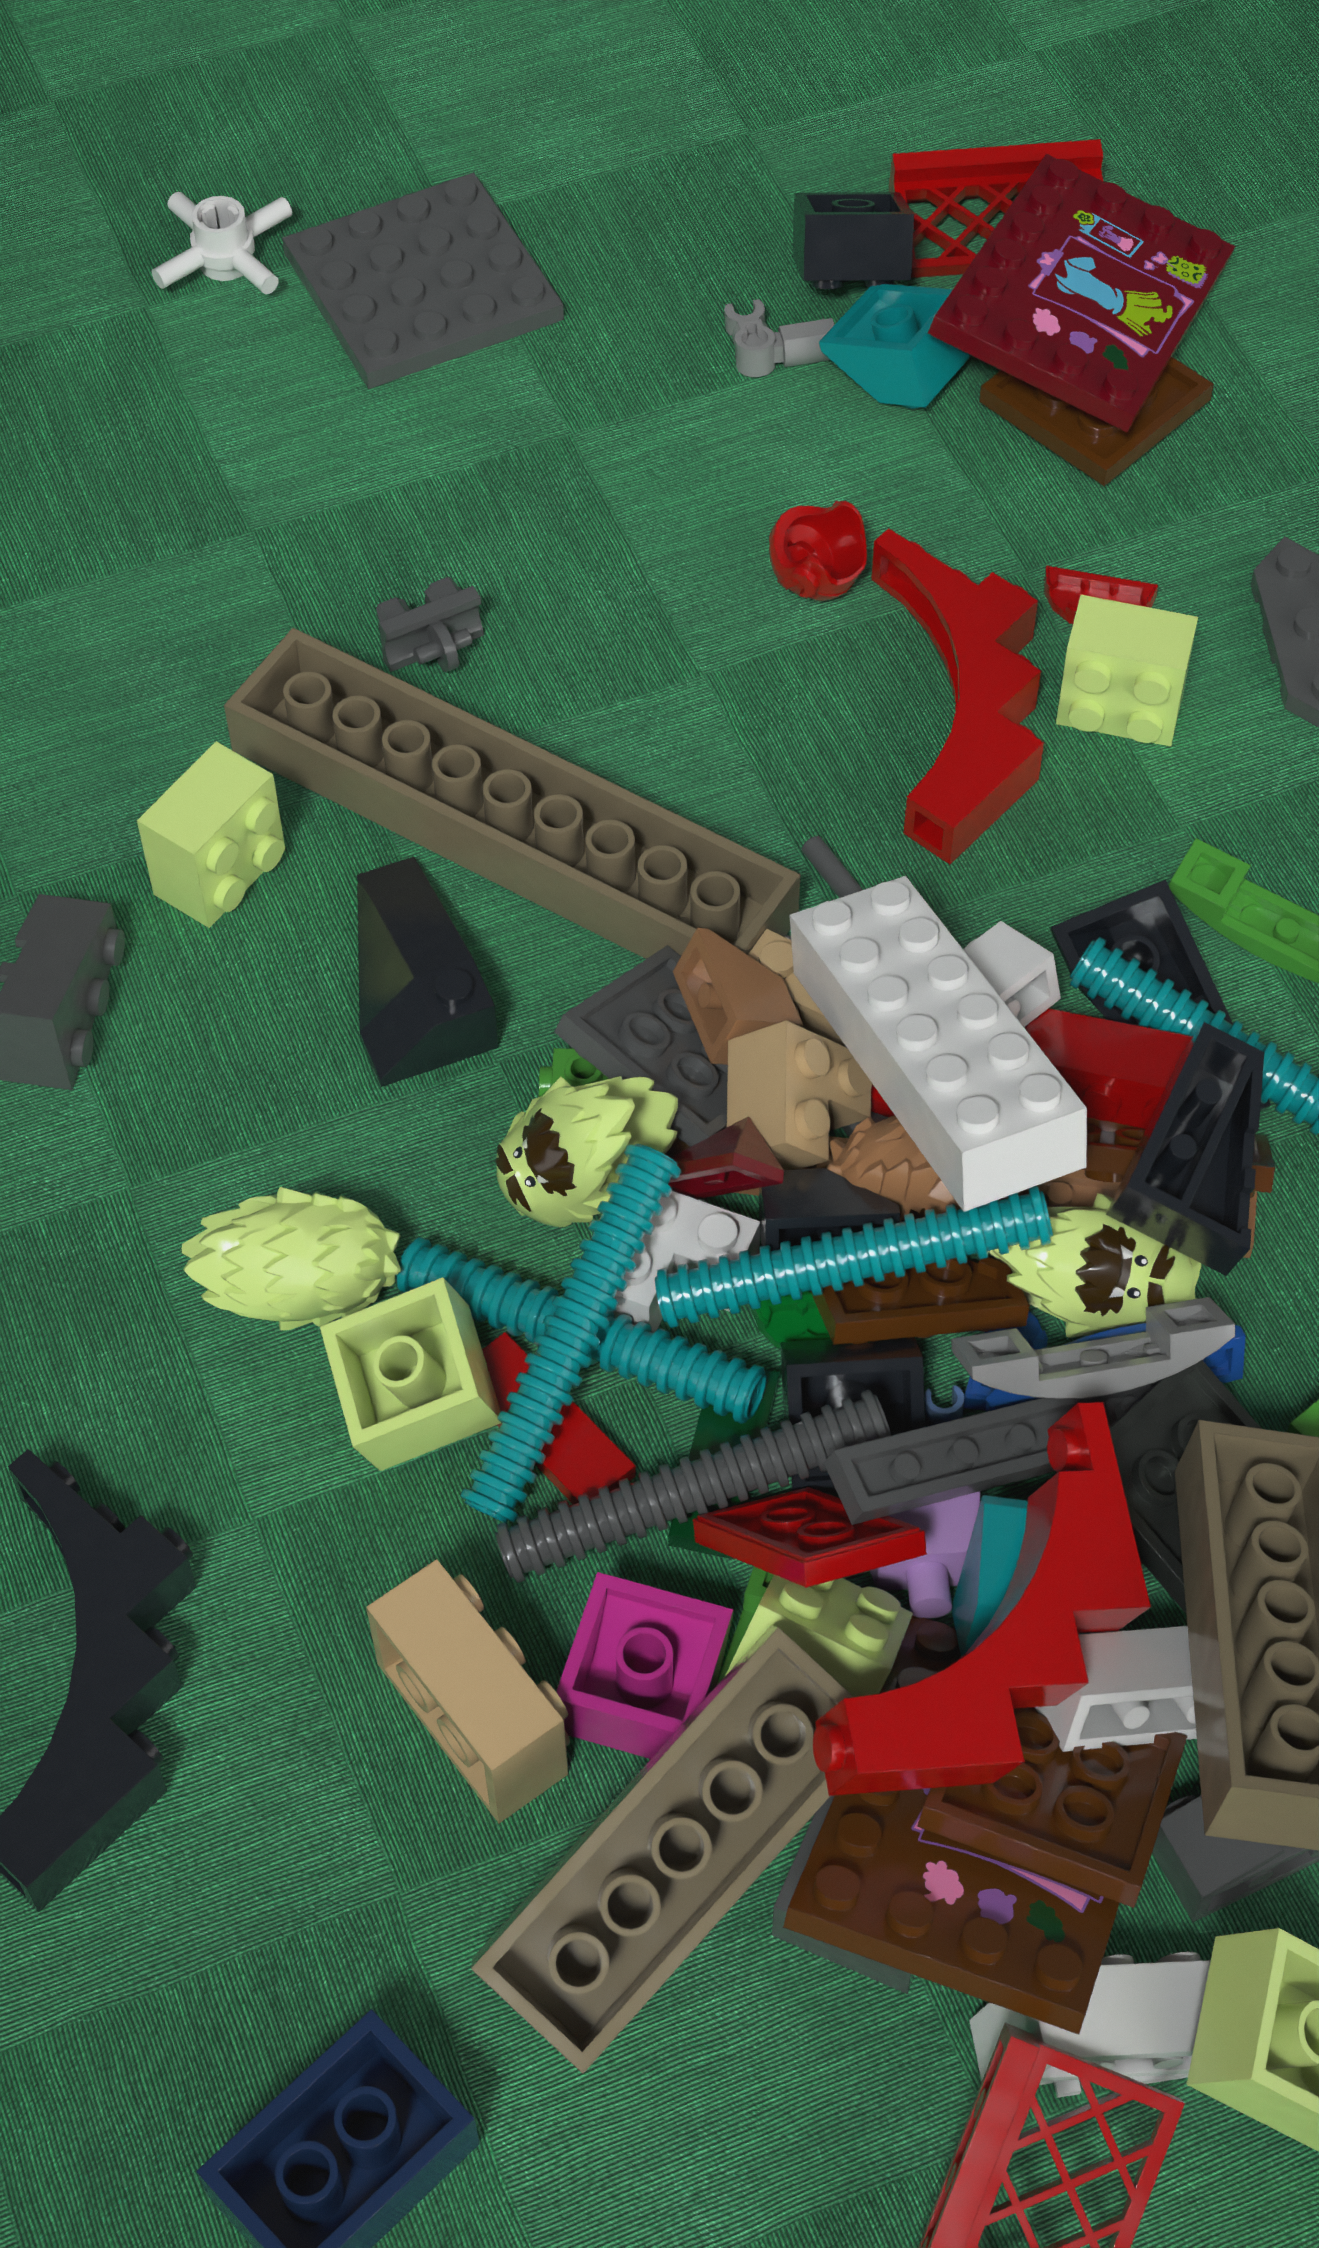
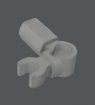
M759 299L753 300V313L749 315L735 313L732 303L725 305V329L732 336L734 342L736 368L744 376L762 377L768 375L774 370L775 363L783 362L784 367L830 360L821 352L819 341L834 326L832 318L779 326L778 332H773L765 323V307Z

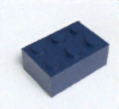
M371 2009L196 2172L207 2196L253 2248H372L479 2145L475 2118Z

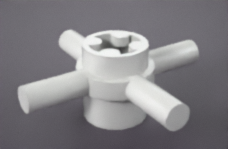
M175 192L170 196L167 203L168 208L192 229L190 234L191 248L152 269L153 279L161 289L166 288L199 268L204 275L218 281H229L244 276L264 294H270L277 288L278 277L253 256L255 251L254 237L292 216L291 206L285 198L280 197L245 217L244 207L232 197L212 196L196 205L182 192Z

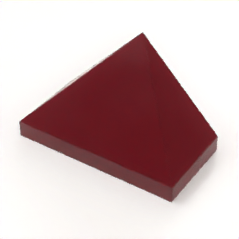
M749 1116L670 1157L676 1161L677 1166L681 1169V1173L677 1179L671 1178L668 1184L673 1189L672 1191L694 1199L783 1184L784 1170Z

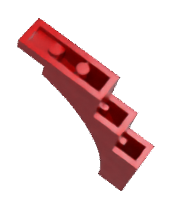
M1103 1402L1077 1403L1047 1429L1049 1436L1047 1442L1048 1459L1051 1467L1057 1471V1474L1028 1497L1025 1533L1016 1569L1005 1597L989 1625L970 1649L945 1670L917 1683L880 1694L844 1698L815 1721L816 1730L813 1736V1754L817 1767L825 1773L829 1796L993 1784L1025 1762L1013 1709L1057 1706L1089 1683L1078 1633L1118 1631L1151 1607Z

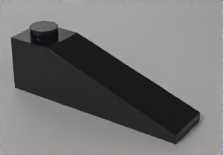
M413 856L357 874L360 1039L380 1086L383 1087L497 1049L498 1036L493 1000L471 953L415 857Z
M1166 879L1051 926L1050 931L1070 974H1072L1092 940L1096 941L1101 937L1106 940L1104 947L1113 952L1118 947L1123 950L1122 958L1129 962L1132 958L1138 959L1140 961L1138 968L1145 972L1150 968L1156 970V979L1164 983L1169 978L1174 981L1173 989L1179 993L1187 989L1192 993L1189 999L1196 1003H1199L1201 999L1209 1003L1207 1010L1214 1014L1218 1010L1225 1012L1224 1020L1233 1024ZM1082 985L1078 987L1107 1020L1138 1026L1140 1022L1133 1016L1128 1020L1122 1018L1121 1013L1123 1010L1115 1005L1109 1010L1104 1007L1105 999L1098 995L1095 999H1091L1087 996L1089 989ZM1269 1099L1265 1104L1261 1103L1260 1111L1271 1106Z

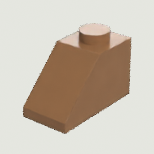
M696 929L675 966L673 974L711 1064L728 1065V1040L785 1020L802 1027L803 1023L799 1011L795 1007L782 977L710 929Z

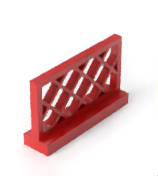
M1101 139L892 154L889 192H900L906 203L931 202L938 207L926 220L914 213L913 229L916 231L913 233L911 278L964 274L977 255L966 248L965 245L977 233L985 239L989 238L995 229L988 224L990 219L999 210L1006 213L1013 203L1010 199L1019 194L1046 154L1056 159L1070 161L1079 170L1103 181ZM983 198L990 203L979 216L958 204L962 199ZM947 214L967 226L955 240L935 227ZM926 237L945 251L938 258L915 259L914 248Z
M1005 2022L918 2248H979L978 2243L985 2226L1015 2213L1030 2248H1040L1024 2209L1065 2191L1069 2195L1083 2230L1043 2248H1080L1087 2244L1091 2248H1100L1097 2240L1113 2233L1109 2248H1131L1184 2108V2101L1169 2093L1037 2040L1034 2034ZM1047 2064L1077 2076L1089 2104L1048 2122H1046L1035 2097ZM1090 2082L1115 2093L1097 2100ZM1131 2100H1136L1160 2110L1150 2139L1119 2152L1103 2113ZM1031 2108L1039 2126L1021 2133ZM1095 2117L1112 2156L1068 2174L1052 2135ZM1045 2139L1061 2178L1018 2196L1007 2172L1012 2154L1016 2150ZM1142 2158L1134 2182H1132L1126 2165ZM1118 2169L1128 2193L1121 2214L1091 2227L1075 2187ZM1003 2182L1010 2200L993 2207Z

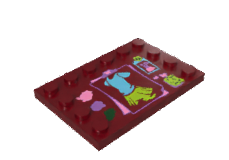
M1046 154L934 316L928 334L1128 432L1226 267L1235 246L1222 240L1219 235L1211 230L1200 229L1175 217L1164 207L1150 205L1126 193L1117 184L1103 182L1079 170L1070 161L1056 159Z

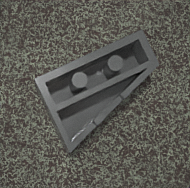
M39 894L15 938L16 947L22 948L15 963L2 962L0 966V982H4L0 991V1080L73 1090L79 1068L87 1067L90 1063L93 1051V1033L91 1029L95 1017L103 1016L107 1009L109 1000V983L107 978L111 966H119L124 953L125 935L122 929H117L111 903Z
M1196 1795L1182 1797L1166 1807L1152 1851L1192 1922L1319 1862V1850L1205 1836L1202 1797H1197Z

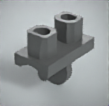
M446 577L431 583L424 591L426 604L410 610L404 599L397 597L377 605L376 613L380 630L383 661L390 672L415 662L421 665L434 659L437 660L439 666L445 672L459 667L457 650L472 645V640L484 636L479 615L481 597L474 586L461 590L450 577Z

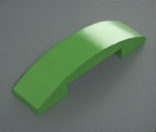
M1196 838L1169 883L1171 892L1201 920L1243 949L1275 966L1319 983V915L1246 880L1245 878L1251 865Z

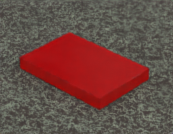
M809 1487L697 1515V1518L693 1519L696 1543L805 1588L927 1555L925 1531L919 1527L890 1516L852 1525L840 1498Z

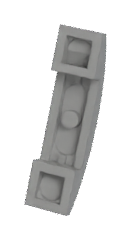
M1210 1297L1146 1307V1332L1033 1350L1018 1329L1014 1328L951 1339L953 1354L970 1377L989 1387L1030 1397L1055 1399L1085 1398L1131 1390L1174 1375L1203 1360L1234 1338L1235 1323Z

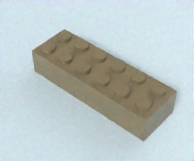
M1198 1420L1176 1467L1175 1480L1205 1836L1319 1850V1437Z
M771 1625L472 1957L471 1969L584 2074L830 1797L825 1773L817 1767L813 1754V1736L816 1730L815 1721L844 1698H852L853 1696L779 1627Z

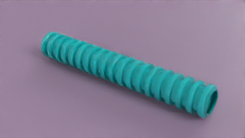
M1099 937L1096 941L1092 940L1070 975L1072 979L1070 986L1075 989L1080 985L1089 989L1087 992L1088 997L1091 999H1095L1097 995L1106 1000L1104 1007L1111 1010L1115 1005L1123 1010L1121 1013L1122 1018L1128 1020L1133 1016L1140 1021L1138 1026H1149L1152 1029L1194 1036L1205 1022L1263 1051L1264 1065L1261 1103L1265 1104L1269 1099L1277 1104L1275 1107L1276 1112L1283 1114L1287 1110L1294 1115L1292 1122L1299 1125L1302 1121H1305L1311 1125L1310 1133L1314 1135L1319 1133V1076L1317 1077L1310 1072L1312 1065L1304 1062L1299 1066L1293 1062L1294 1054L1288 1051L1283 1056L1276 1052V1043L1270 1041L1265 1045L1258 1041L1260 1038L1258 1032L1253 1030L1248 1035L1241 1030L1243 1023L1235 1020L1233 1024L1225 1021V1012L1218 1010L1214 1014L1207 1010L1209 1005L1207 1001L1201 999L1199 1003L1189 999L1192 993L1187 989L1179 993L1172 988L1174 981L1167 978L1163 983L1156 979V970L1150 968L1145 972L1138 968L1140 965L1138 959L1132 958L1129 962L1121 957L1123 950L1116 947L1112 952L1104 947L1106 944L1105 939Z
M629 1144L626 1147L624 1154L628 1157L626 1164H618L615 1170L619 1179L617 1183H609L606 1189L607 1193L611 1196L608 1202L601 1201L597 1207V1210L602 1215L599 1221L592 1220L588 1226L592 1236L590 1240L583 1239L579 1245V1248L583 1251L581 1259L574 1258L570 1267L574 1270L572 1277H564L561 1286L566 1290L562 1297L555 1296L552 1305L557 1309L553 1316L546 1315L543 1320V1324L548 1328L544 1335L537 1334L534 1339V1343L539 1347L535 1354H527L524 1360L529 1365L526 1373H518L515 1379L520 1384L517 1393L509 1392L506 1398L511 1403L508 1412L500 1411L497 1420L502 1424L498 1431L491 1430L488 1439L493 1443L489 1451L481 1450L479 1454V1459L484 1462L480 1470L472 1469L469 1475L474 1480V1483L470 1490L464 1488L460 1494V1497L465 1500L464 1503L502 1522L516 1521L518 1513L513 1511L517 1501L524 1503L528 1496L523 1491L526 1482L534 1483L537 1477L532 1472L535 1463L543 1464L546 1455L541 1452L544 1444L551 1445L555 1439V1436L550 1433L554 1424L561 1425L564 1420V1416L560 1414L563 1405H571L573 1397L569 1395L571 1387H579L583 1380L578 1375L580 1368H588L592 1361L587 1356L589 1349L598 1348L601 1340L596 1335L599 1329H607L610 1323L605 1316L608 1310H616L619 1304L614 1297L617 1291H625L628 1285L623 1278L626 1272H634L637 1266L632 1259L635 1253H643L646 1247L641 1240L644 1234L651 1235L655 1228L650 1221L653 1216H660L664 1209L659 1202L662 1197H669L673 1190L668 1183L671 1178L677 1179L681 1173V1169L677 1166L676 1161L648 1146Z
M1038 1186L1029 1188V1194L1019 1196L1018 1193L1009 1195L1008 1199L996 1200L965 1212L962 1209L956 1210L955 1205L950 1204L946 1205L945 1213L935 1214L934 1209L925 1210V1217L915 1219L914 1214L910 1213L904 1215L905 1222L894 1224V1220L888 1218L883 1220L884 1226L874 1228L871 1222L863 1224V1231L853 1233L851 1227L842 1229V1236L833 1237L831 1232H825L821 1234L822 1240L812 1242L811 1237L807 1236L801 1238V1245L793 1247L790 1241H784L780 1243V1249L771 1251L770 1246L766 1245L760 1247V1254L751 1256L749 1250L739 1252V1259L730 1260L729 1255L719 1256V1263L710 1265L708 1259L698 1261V1268L690 1269L688 1264L678 1265V1272L669 1274L667 1268L657 1270V1277H655V1287L660 1311L664 1322H667L669 1327L673 1328L680 1325V1319L687 1317L690 1323H696L700 1321L701 1314L708 1313L710 1318L714 1319L720 1317V1310L728 1308L731 1314L740 1313L741 1306L750 1304L752 1310L761 1308V1301L770 1299L772 1305L781 1304L782 1296L791 1295L795 1301L802 1299V1292L811 1290L814 1296L823 1294V1287L832 1286L834 1291H840L844 1289L843 1283L853 1281L855 1287L863 1286L864 1278L874 1276L875 1282H881L885 1280L884 1274L894 1272L897 1278L904 1277L905 1269L915 1267L917 1273H922L926 1271L927 1264L936 1263L937 1268L940 1269L947 1267L946 1260L957 1258L958 1263L962 1264L967 1263L968 1255L978 1254L979 1259L988 1258V1251L995 1249L999 1250L1000 1255L1008 1254V1246L1019 1244L1021 1250L1029 1249V1242L1040 1240L1042 1246L1051 1243L1050 1237H1053L1044 1193L1039 1191Z
M423 1237L415 1239L408 1245L399 1262L401 1272L396 1275L397 1288L400 1292H408L443 1277L469 1305L474 1321L484 1322L488 1319L489 1325L495 1329H502L507 1326V1331L510 1335L516 1337L525 1333V1338L531 1343H534L537 1334H545L548 1327L543 1324V1320L546 1315L553 1316L557 1309L552 1305L554 1297L559 1296L556 1288L545 1286L541 1290L538 1281L527 1279L525 1282H522L520 1274L515 1272H508L504 1276L503 1269L497 1265H490L486 1269V1264L483 1260L472 1258L468 1261L465 1253L454 1251L450 1254L447 1246L436 1244L432 1247L430 1241ZM608 1310L605 1317L610 1323L607 1329H599L596 1335L601 1342L598 1348H590L587 1354L592 1360L590 1365H594L599 1361L601 1369L606 1372H613L617 1368L621 1378L629 1380L637 1376L638 1383L645 1387L656 1383L658 1392L663 1394H669L674 1390L677 1399L683 1402L688 1401L692 1397L694 1398L695 1405L702 1409L713 1405V1410L717 1415L726 1416L731 1412L733 1413L734 1421L740 1424L746 1423L755 1414L766 1387L764 1367L753 1365L748 1369L744 1359L736 1357L731 1361H727V1355L723 1351L716 1350L709 1354L707 1346L702 1343H696L691 1347L686 1337L676 1336L672 1340L670 1339L669 1331L661 1328L652 1332L649 1323L641 1321L633 1325V1320L630 1316L621 1314L614 1318V1312Z

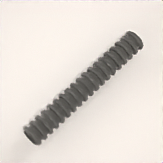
M866 1390L861 1393L862 1400L854 1403L850 1397L841 1400L842 1407L832 1410L829 1404L822 1406L821 1415L812 1417L810 1412L803 1413L799 1423L792 1425L789 1419L781 1421L782 1429L771 1432L767 1426L760 1429L761 1436L751 1440L750 1435L745 1434L740 1436L741 1444L733 1447L726 1441L720 1444L721 1451L711 1454L709 1449L701 1450L700 1459L690 1462L688 1456L679 1459L680 1466L670 1469L667 1463L660 1465V1473L650 1476L648 1471L639 1473L640 1480L631 1484L627 1478L619 1480L620 1488L610 1491L608 1486H602L598 1488V1496L589 1498L587 1493L578 1495L579 1503L569 1506L566 1500L558 1503L559 1510L549 1513L547 1508L539 1509L537 1511V1518L529 1520L526 1515L517 1518L518 1525L510 1528L505 1522L498 1524V1532L495 1533L507 1571L511 1578L520 1583L526 1580L525 1573L534 1570L540 1576L546 1573L547 1565L555 1563L558 1568H562L567 1565L566 1558L575 1555L577 1560L581 1561L587 1558L586 1551L596 1548L599 1554L607 1551L606 1544L615 1540L619 1546L627 1544L626 1536L635 1533L639 1539L647 1537L648 1528L657 1526L659 1531L668 1529L667 1522L677 1518L680 1524L688 1522L687 1514L695 1511L699 1515L708 1513L707 1507L717 1503L720 1509L729 1506L728 1499L738 1496L740 1502L749 1499L748 1492L758 1489L761 1495L769 1492L768 1485L777 1481L781 1487L789 1485L788 1477L798 1474L801 1480L809 1478V1470L819 1467L821 1472H825L827 1469L824 1462L834 1450L891 1436L880 1402L876 1395H873L870 1390Z

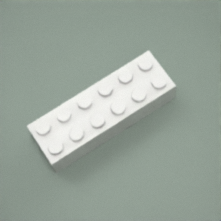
M906 876L882 882L874 887L832 901H826L789 915L795 976L963 1212L1086 1168V1106Z

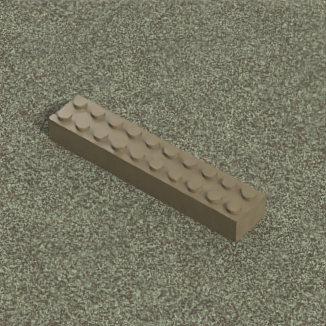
M292 628L224 704L232 751L645 959L667 945L682 956L697 928L710 929L748 955L766 929L785 937L790 930L789 915L799 912L801 874L295 628Z

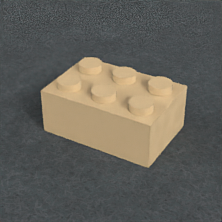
M436 1559L366 1607L378 1666L498 1823L504 1821L568 1775L566 1746L570 1744V1739L564 1729L563 1719L568 1717L565 1705L548 1682L543 1680L536 1685L521 1665L526 1662L525 1657L511 1634L503 1627L493 1631L481 1616L480 1612L484 1610L482 1601L473 1586L463 1575L459 1574L452 1579Z

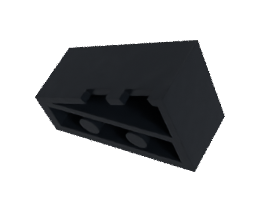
M1205 1022L1202 1024L1182 1052L1106 1213L1107 1216L1225 1276L1250 1250L1252 1229H1248L1250 1194L1255 1189L1256 1169H1252L1254 1138L1259 1130L1264 1065L1263 1051Z

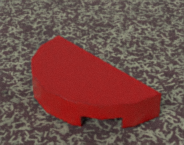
M1046 566L1045 597L1053 611L1070 624L1074 623L1080 595L1150 608L1157 596V584Z

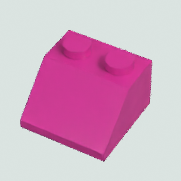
M597 1572L556 1691L568 1712V1717L563 1719L564 1729L568 1736L651 1759L717 1686L733 1618V1609Z

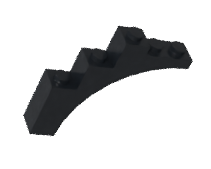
M27 1449L8 1466L20 1499L50 1532L67 1564L75 1594L77 1642L68 1697L49 1746L19 1795L0 1815V1875L39 1913L167 1792L159 1768L164 1758L156 1746L137 1729L182 1688L174 1663L179 1654L171 1642L154 1626L197 1586L189 1563L193 1558V1553L174 1530L166 1526L159 1532L142 1515L125 1529L119 1518L106 1505L99 1502L92 1508L78 1495L81 1491L79 1484L59 1462L53 1460L47 1466L32 1451Z

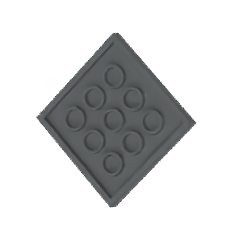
M474 172L282 237L285 256L368 389L564 320L562 301Z

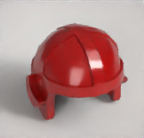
M835 501L828 508L796 506L784 512L776 521L769 536L770 562L777 577V582L785 590H790L798 596L818 601L831 600L846 593L864 570L867 561L865 529L862 515L858 509L847 501Z

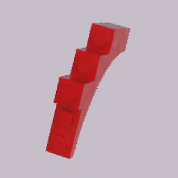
M888 528L874 540L871 580L901 602L929 634L946 666L955 700V716L951 733L933 767L907 796L903 834L950 865L1039 780L1044 742L1038 739L1027 727L1019 724L1036 709L1041 670L1033 666L1026 657L1017 654L1033 639L1038 600L1030 596L1022 587L1011 584L994 572L978 585L960 570L952 569L927 553L916 542L908 541Z

